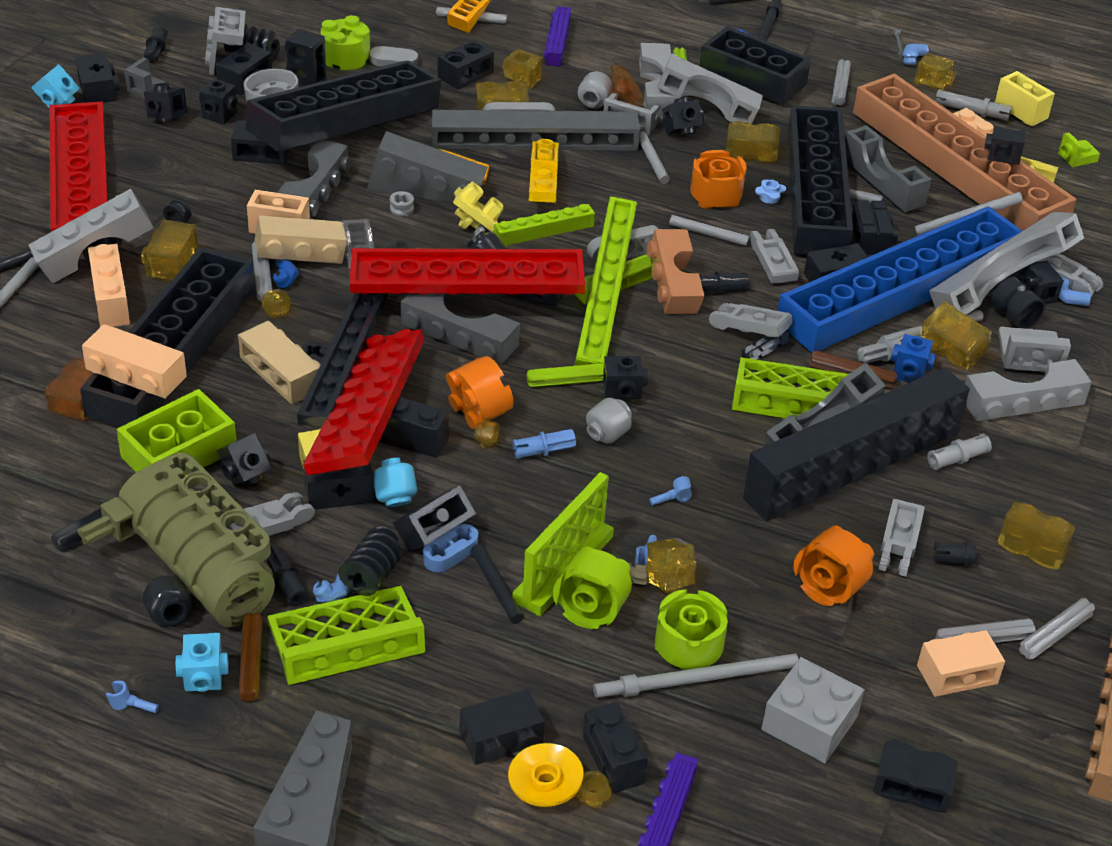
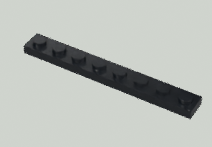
M388 293L354 294L297 413L298 425L320 428L325 420L328 419V415L336 405V399L340 397L344 390V384L352 374L351 369L359 361V354L363 352L366 346V340L372 333Z

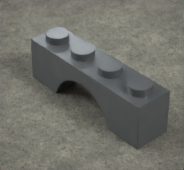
M867 125L846 132V157L849 165L904 212L926 205L931 178L916 166L899 171L895 170L885 155L883 138Z
M326 140L316 141L308 152V169L311 177L300 181L285 182L277 193L309 198L310 219L315 217L322 203L328 200L330 192L334 187L338 186L343 174L347 173L350 169L351 158L348 157V145Z
M409 293L401 301V325L414 330L421 329L423 334L477 356H489L499 365H502L519 347L520 323L496 313L476 319L457 316L445 307V293Z
M864 363L841 379L835 389L819 404L800 415L794 416L791 414L766 432L765 446L883 395L886 385L868 364Z

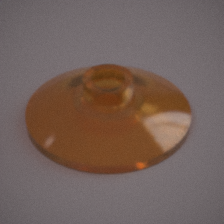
M614 63L610 67L611 78L614 83L613 93L618 94L619 99L624 98L631 105L642 106L644 100L638 84L623 66Z

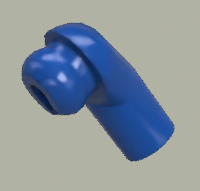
M277 259L276 266L279 268L280 274L277 276L274 273L273 279L278 287L288 288L298 277L299 271L290 260Z

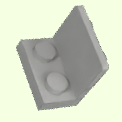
M216 7L215 16H209L205 65L209 66V75H214L217 42L227 45H243L246 11Z
M1000 327L998 331L1003 365L1006 369L1046 372L1048 363L1066 361L1071 348L1070 339L1058 338L1055 331Z

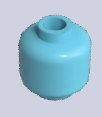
M390 458L381 461L382 467L377 468L373 472V484L377 500L386 503V507H397L411 503V498L418 491L413 466L408 463H401L400 458Z

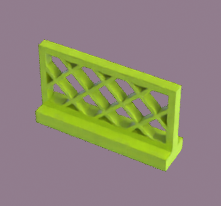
M741 357L732 410L787 418L791 414L794 416L800 415L825 399L838 385L837 383L848 374ZM748 369L757 370L758 372L752 373ZM778 374H783V375H787V376L782 378V377H781L780 375H778ZM768 378L771 382L766 383L762 379ZM808 379H815L817 381L811 382ZM798 383V384H800L801 386H800V387H795V386L792 385V384ZM827 387L831 391L825 392L822 388Z
M600 472L525 550L524 579L512 595L516 604L541 616L554 602V584L572 557L580 552L583 547L587 546L602 550L612 539L614 527L604 523L608 475Z
M402 586L379 590L370 596L357 595L267 616L268 625L284 666L288 685L425 653L424 625L420 617L416 618ZM398 600L394 608L382 605L386 601ZM356 608L364 609L360 616L348 611ZM373 613L386 616L382 622L369 619ZM321 616L331 617L327 623L315 620L316 617ZM395 619L400 620V622L392 623ZM340 621L352 624L348 630L336 627ZM290 623L297 625L292 631L279 628V626ZM361 627L367 628L365 630L359 631ZM307 628L318 632L313 638L302 635ZM327 635L334 636V637L325 639ZM293 643L299 644L297 646L290 647Z

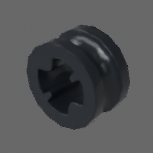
M174 199L164 208L163 215L169 224L181 227L191 218L192 212L186 202Z

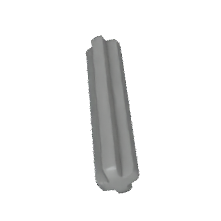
M841 59L838 61L831 101L834 106L837 104L843 106L845 104L851 66L849 60L844 61Z
M253 242L252 255L257 299L261 302L264 300L270 301L273 298L269 258H258L256 244Z
M1086 598L1078 600L1021 641V646L1019 647L1020 654L1029 660L1037 657L1093 616L1094 604L1089 603Z
M1026 618L941 628L937 630L935 639H944L967 632L974 633L987 630L993 642L997 643L1026 639L1036 631L1033 621Z

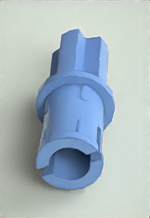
M571 429L548 434L540 432L538 436L514 439L512 441L513 450H516L514 453L516 459L542 453L544 456H548V452L575 447L576 437Z

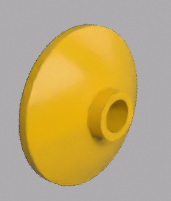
M551 743L536 744L522 750L512 760L508 771L509 784L515 795L528 804L540 807L556 806L570 800L579 791L583 782V767L576 754L566 747Z

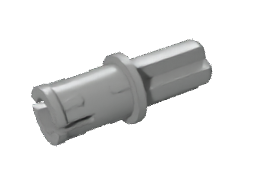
M904 335L889 340L885 338L879 339L876 344L859 348L857 351L858 361L867 364L878 360L890 361L895 344L901 345Z

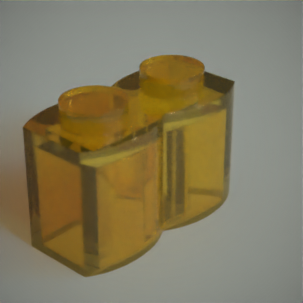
M742 121L731 122L728 126L726 151L730 152L729 156L735 159L739 156L743 160L752 158L759 162L776 161L780 128L772 124H758L754 126Z
M1014 502L1005 516L998 543L1012 553L1029 556L1033 561L1044 567L1059 569L1067 556L1076 528L1060 517L1044 515L1030 504Z

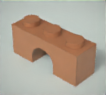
M655 229L651 241L647 243V256L652 259L653 263L652 277L654 280H657L658 301L662 303L665 314H698L704 299L699 273H685L679 270L687 268L693 252L687 229Z

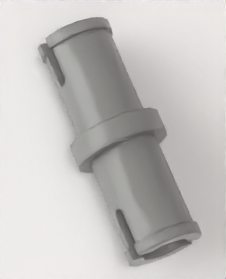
M983 433L964 441L957 439L952 441L949 446L929 451L927 458L931 468L939 470L954 463L964 464L968 462L969 458L989 453L992 445L989 437Z

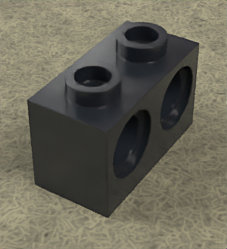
M297 29L285 41L284 48L287 54L286 70L297 75L299 87L326 81L325 36Z
M476 40L469 41L438 56V78L457 90L494 73V51Z

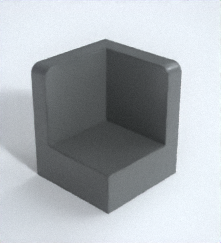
M144 57L124 70L127 92L144 98L145 91L154 89V84L165 83V81L151 76L149 60Z

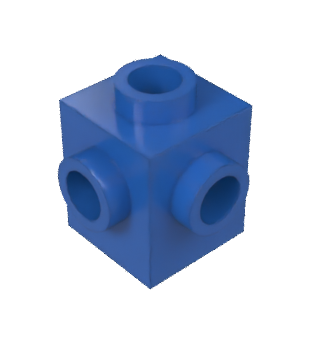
M904 334L901 345L895 344L891 356V361L896 362L894 372L897 373V380L910 383L924 377L926 370L932 371L936 354L931 353L933 341L919 336Z

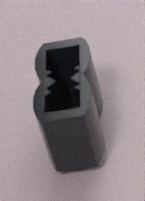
M885 741L878 764L873 792L890 800L911 802L923 809L947 812L953 795L958 762L941 752H921L905 742Z

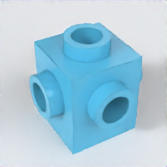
M59 64L31 87L49 108L50 105L72 103L75 100L73 94L80 89Z
M220 633L183 635L182 655H176L175 665L176 677H183L185 691L221 690L222 675L228 674L229 663L228 653H222Z

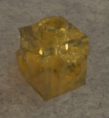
M676 537L647 543L648 562L646 563L648 582L661 587L664 592H675L682 590L684 586L695 584L697 564L694 557V545Z

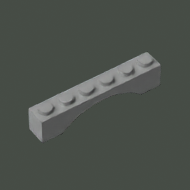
M1052 212L929 290L938 316L962 318L979 307L988 292L1009 275L1036 261L1064 252L1083 240L1084 235L1076 213Z

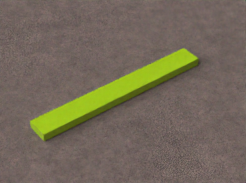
M610 196L574 366L604 363V356H607L635 216L636 201Z

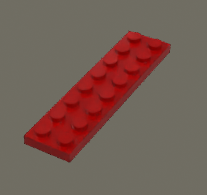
M103 101L50 105V219L52 232L108 201Z
M352 248L350 293L585 294L582 249Z
M404 329L394 335L384 337L382 335H374L366 340V346L363 352L359 354L358 363L351 369L352 374L344 384V390L340 397L336 399L333 411L328 415V419L325 420L303 463L307 476L369 465L424 343L425 338L421 329L415 331Z

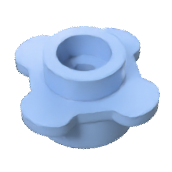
M763 180L761 186L757 187L755 192L759 195L761 201L773 204L779 202L781 193L786 192V187L775 180Z

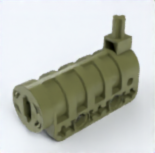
M186 453L170 455L135 473L123 485L118 498L115 497L100 505L101 518L77 530L85 546L111 533L119 542L138 534L148 543L153 552L167 564L174 575L185 584L194 597L201 601L215 620L224 627L243 625V616L248 612L260 614L274 593L275 582L273 572L264 562L271 553L268 534L192 456ZM198 484L207 486L202 491L191 489ZM223 507V514L221 515V510L219 508ZM237 522L244 525L238 530L227 528L229 525ZM248 538L250 539V543L252 545L248 546Z

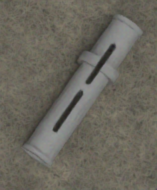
M940 89L936 97L941 98L935 99V102L941 106L958 110L967 108L976 114H980L982 118L989 116L1005 121L1009 120L1010 114L1007 113H1010L1012 109L1011 105L990 102L991 99L988 98L981 100Z

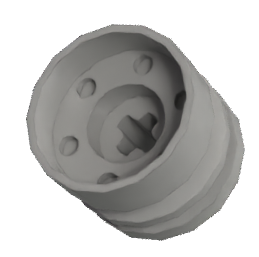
M284 69L261 70L251 74L244 82L246 101L299 87L297 75Z

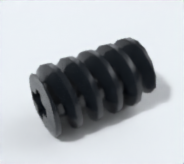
M244 24L243 45H227L224 43L225 51H231L232 53L245 44L250 43L270 51L272 62L276 60L280 51V42L275 38L274 31L269 30L266 34V30L260 28L257 32L255 26L248 28L247 24Z
M375 526L370 529L361 543L357 545L355 550L352 551L344 564L339 568L338 575L342 583L355 593L363 596H370L376 593L379 586L382 585L385 578L388 577L402 557V549L396 534L389 527Z

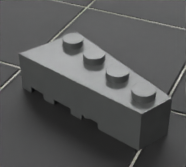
M386 131L378 148L367 190L389 194L404 191L411 193L413 197L453 203L456 197L454 192L458 187L464 189L472 181L481 187L488 167Z
M316 710L253 827L255 846H334L336 825L342 805L343 788L346 783L352 751L351 720Z

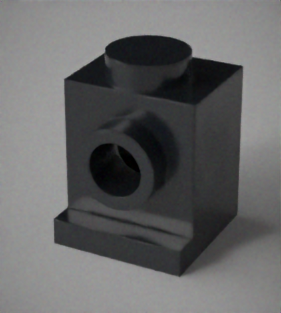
M993 127L992 134L987 133L984 142V149H988L987 160L1019 165L1025 144L1026 129L1020 128L1019 131Z
M1047 260L1032 263L1022 269V283L1027 286L1028 291H1033L1045 301V304L1058 301L1064 280Z

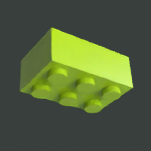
M200 389L117 428L121 458L136 473L176 453L189 454L204 468L220 460L217 453L218 449L237 441L235 422Z

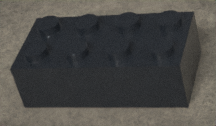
M726 26L702 45L699 66L759 93L774 103L784 105L807 85L811 58Z

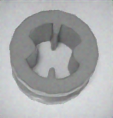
M404 191L393 193L390 196V212L401 217L412 214L414 211L413 195Z

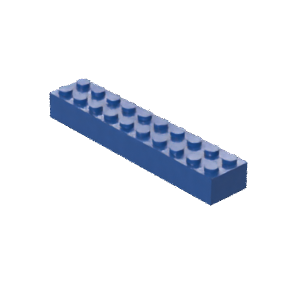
M987 206L781 294L778 311L791 313L793 324L786 330L812 353L820 351L931 301L932 298L929 290L1021 233L1022 230Z

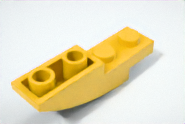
M540 139L532 143L529 201L556 203L559 143L553 142L550 139Z

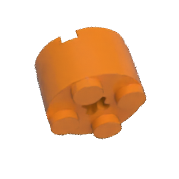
M709 150L701 153L699 159H694L690 192L701 208L739 206L743 196L747 169L746 163L741 157L737 156V159L729 156L730 152Z
M489 356L477 358L446 374V380L452 392L448 396L450 405L454 411L458 412L461 410L465 414L466 422L471 429H475L513 408V395L510 386H503L500 377L504 376L497 363Z
M832 526L819 534L798 552L794 560L795 576L800 575L803 582L800 587L815 602L824 606H832L837 603L843 604L870 580L873 573L872 559L874 558V552L870 545L863 543L854 534L843 530L839 526Z

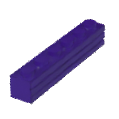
M557 6L556 12L553 11L543 55V59H546V65L561 67L570 25L571 7Z
M676 753L673 761H668L665 774H668L667 778H662L659 786L660 797L655 796L652 805L654 813L653 815L649 814L645 824L647 832L646 834H641L638 846H670L696 775L698 759Z

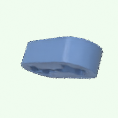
M459 524L425 545L423 549L424 566L432 572H444L472 555V547L478 545L477 529L470 524Z

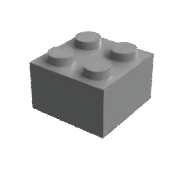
M800 657L768 700L762 730L826 764L858 717L865 689Z

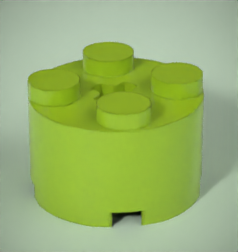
M353 15L347 16L345 19L325 20L322 22L320 33L325 36L326 65L333 68L332 64L338 65L340 70H355L365 66L366 60H370V30L368 26L360 22L359 17Z
M589 546L583 547L580 552L572 557L555 582L553 599L556 605L559 602L565 610L563 615L577 626L586 629H598L600 625H609L614 621L631 592L630 566L625 560L617 559L607 552Z
M678 590L665 597L660 605L654 646L662 658L670 664L679 667L681 671L708 667L721 657L724 650L728 626L727 610L721 600L705 591L698 590V594H686L687 590Z

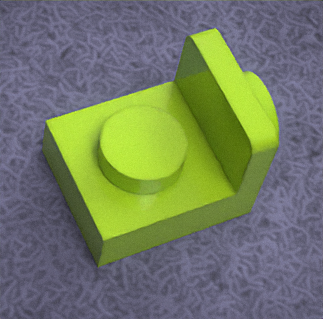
M1070 133L1063 134L1058 154L1069 165L1077 167L1098 162L1100 153L1088 141H1078Z

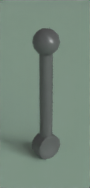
M895 28L892 30V35L896 38L899 50L897 58L903 60L904 50L900 38L901 30Z

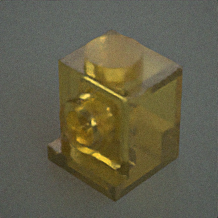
M515 49L503 61L504 77L519 83H525V88L531 89L542 78L543 57Z
M927 52L918 63L914 84L919 85L921 83L944 90L954 80L955 71H952L954 61Z

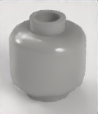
M598 71L587 74L578 87L579 100L583 105L592 109L603 107L604 100L613 93L612 80L603 72Z
M605 398L586 414L587 432L590 437L606 444L614 443L631 428L632 413L629 406L624 401L614 398Z

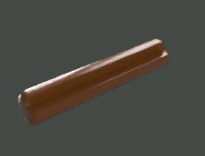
M814 351L810 359V367L846 374H850L864 364L820 351ZM868 365L886 385L885 388L892 389L895 386L897 380L896 372Z
M248 612L243 616L239 698L243 702H255L259 698L263 622L261 614L257 612L254 614Z

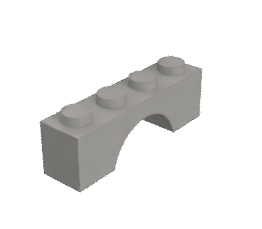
M641 43L639 56L640 77L651 80L645 83L643 106L648 110H651L654 105L660 106L656 115L663 118L662 109L669 104H673L674 100L679 99L657 88L670 56L674 53H671L670 44Z
M671 54L657 88L678 98L688 95L704 98L715 104L723 112L725 119L748 130L760 108L763 97L759 93L674 54Z
M129 189L30 243L29 247L36 263L53 284L78 270L79 256L92 242L106 237H118L130 242L154 227L145 209L133 191Z
M1076 359L1048 363L1045 377L1033 383L1011 381L995 371L967 375L965 385L970 388L967 408L976 421L1084 405L1092 382Z

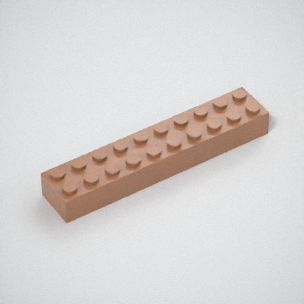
M895 73L857 87L853 109L855 115L980 205L1020 192L1023 202L997 210L996 212L1022 231L1052 212L1073 213L1077 201L1075 197L1021 160L1019 165L987 160L988 149H984L985 135Z

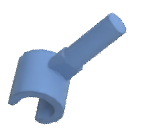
M686 476L676 478L673 482L674 489L649 498L651 506L675 498L680 502L689 501L692 496L690 479Z
M655 535L649 536L645 546L636 548L635 567L636 564L649 565V569L655 567L656 549L654 546L657 541Z
M114 681L112 683L116 694L106 693L109 704L115 710L135 706L156 714L159 708L157 704L130 695L127 685L123 681Z

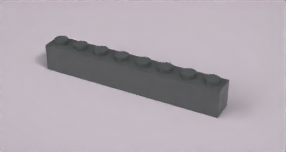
M432 110V147L436 149L532 150L533 141L550 139L553 142L559 143L558 150L638 151L640 126L637 112Z

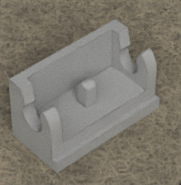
M612 93L604 100L603 111L637 112L640 133L645 132L649 136L660 122V116L656 115L660 106L654 105L651 110L617 101L618 94Z

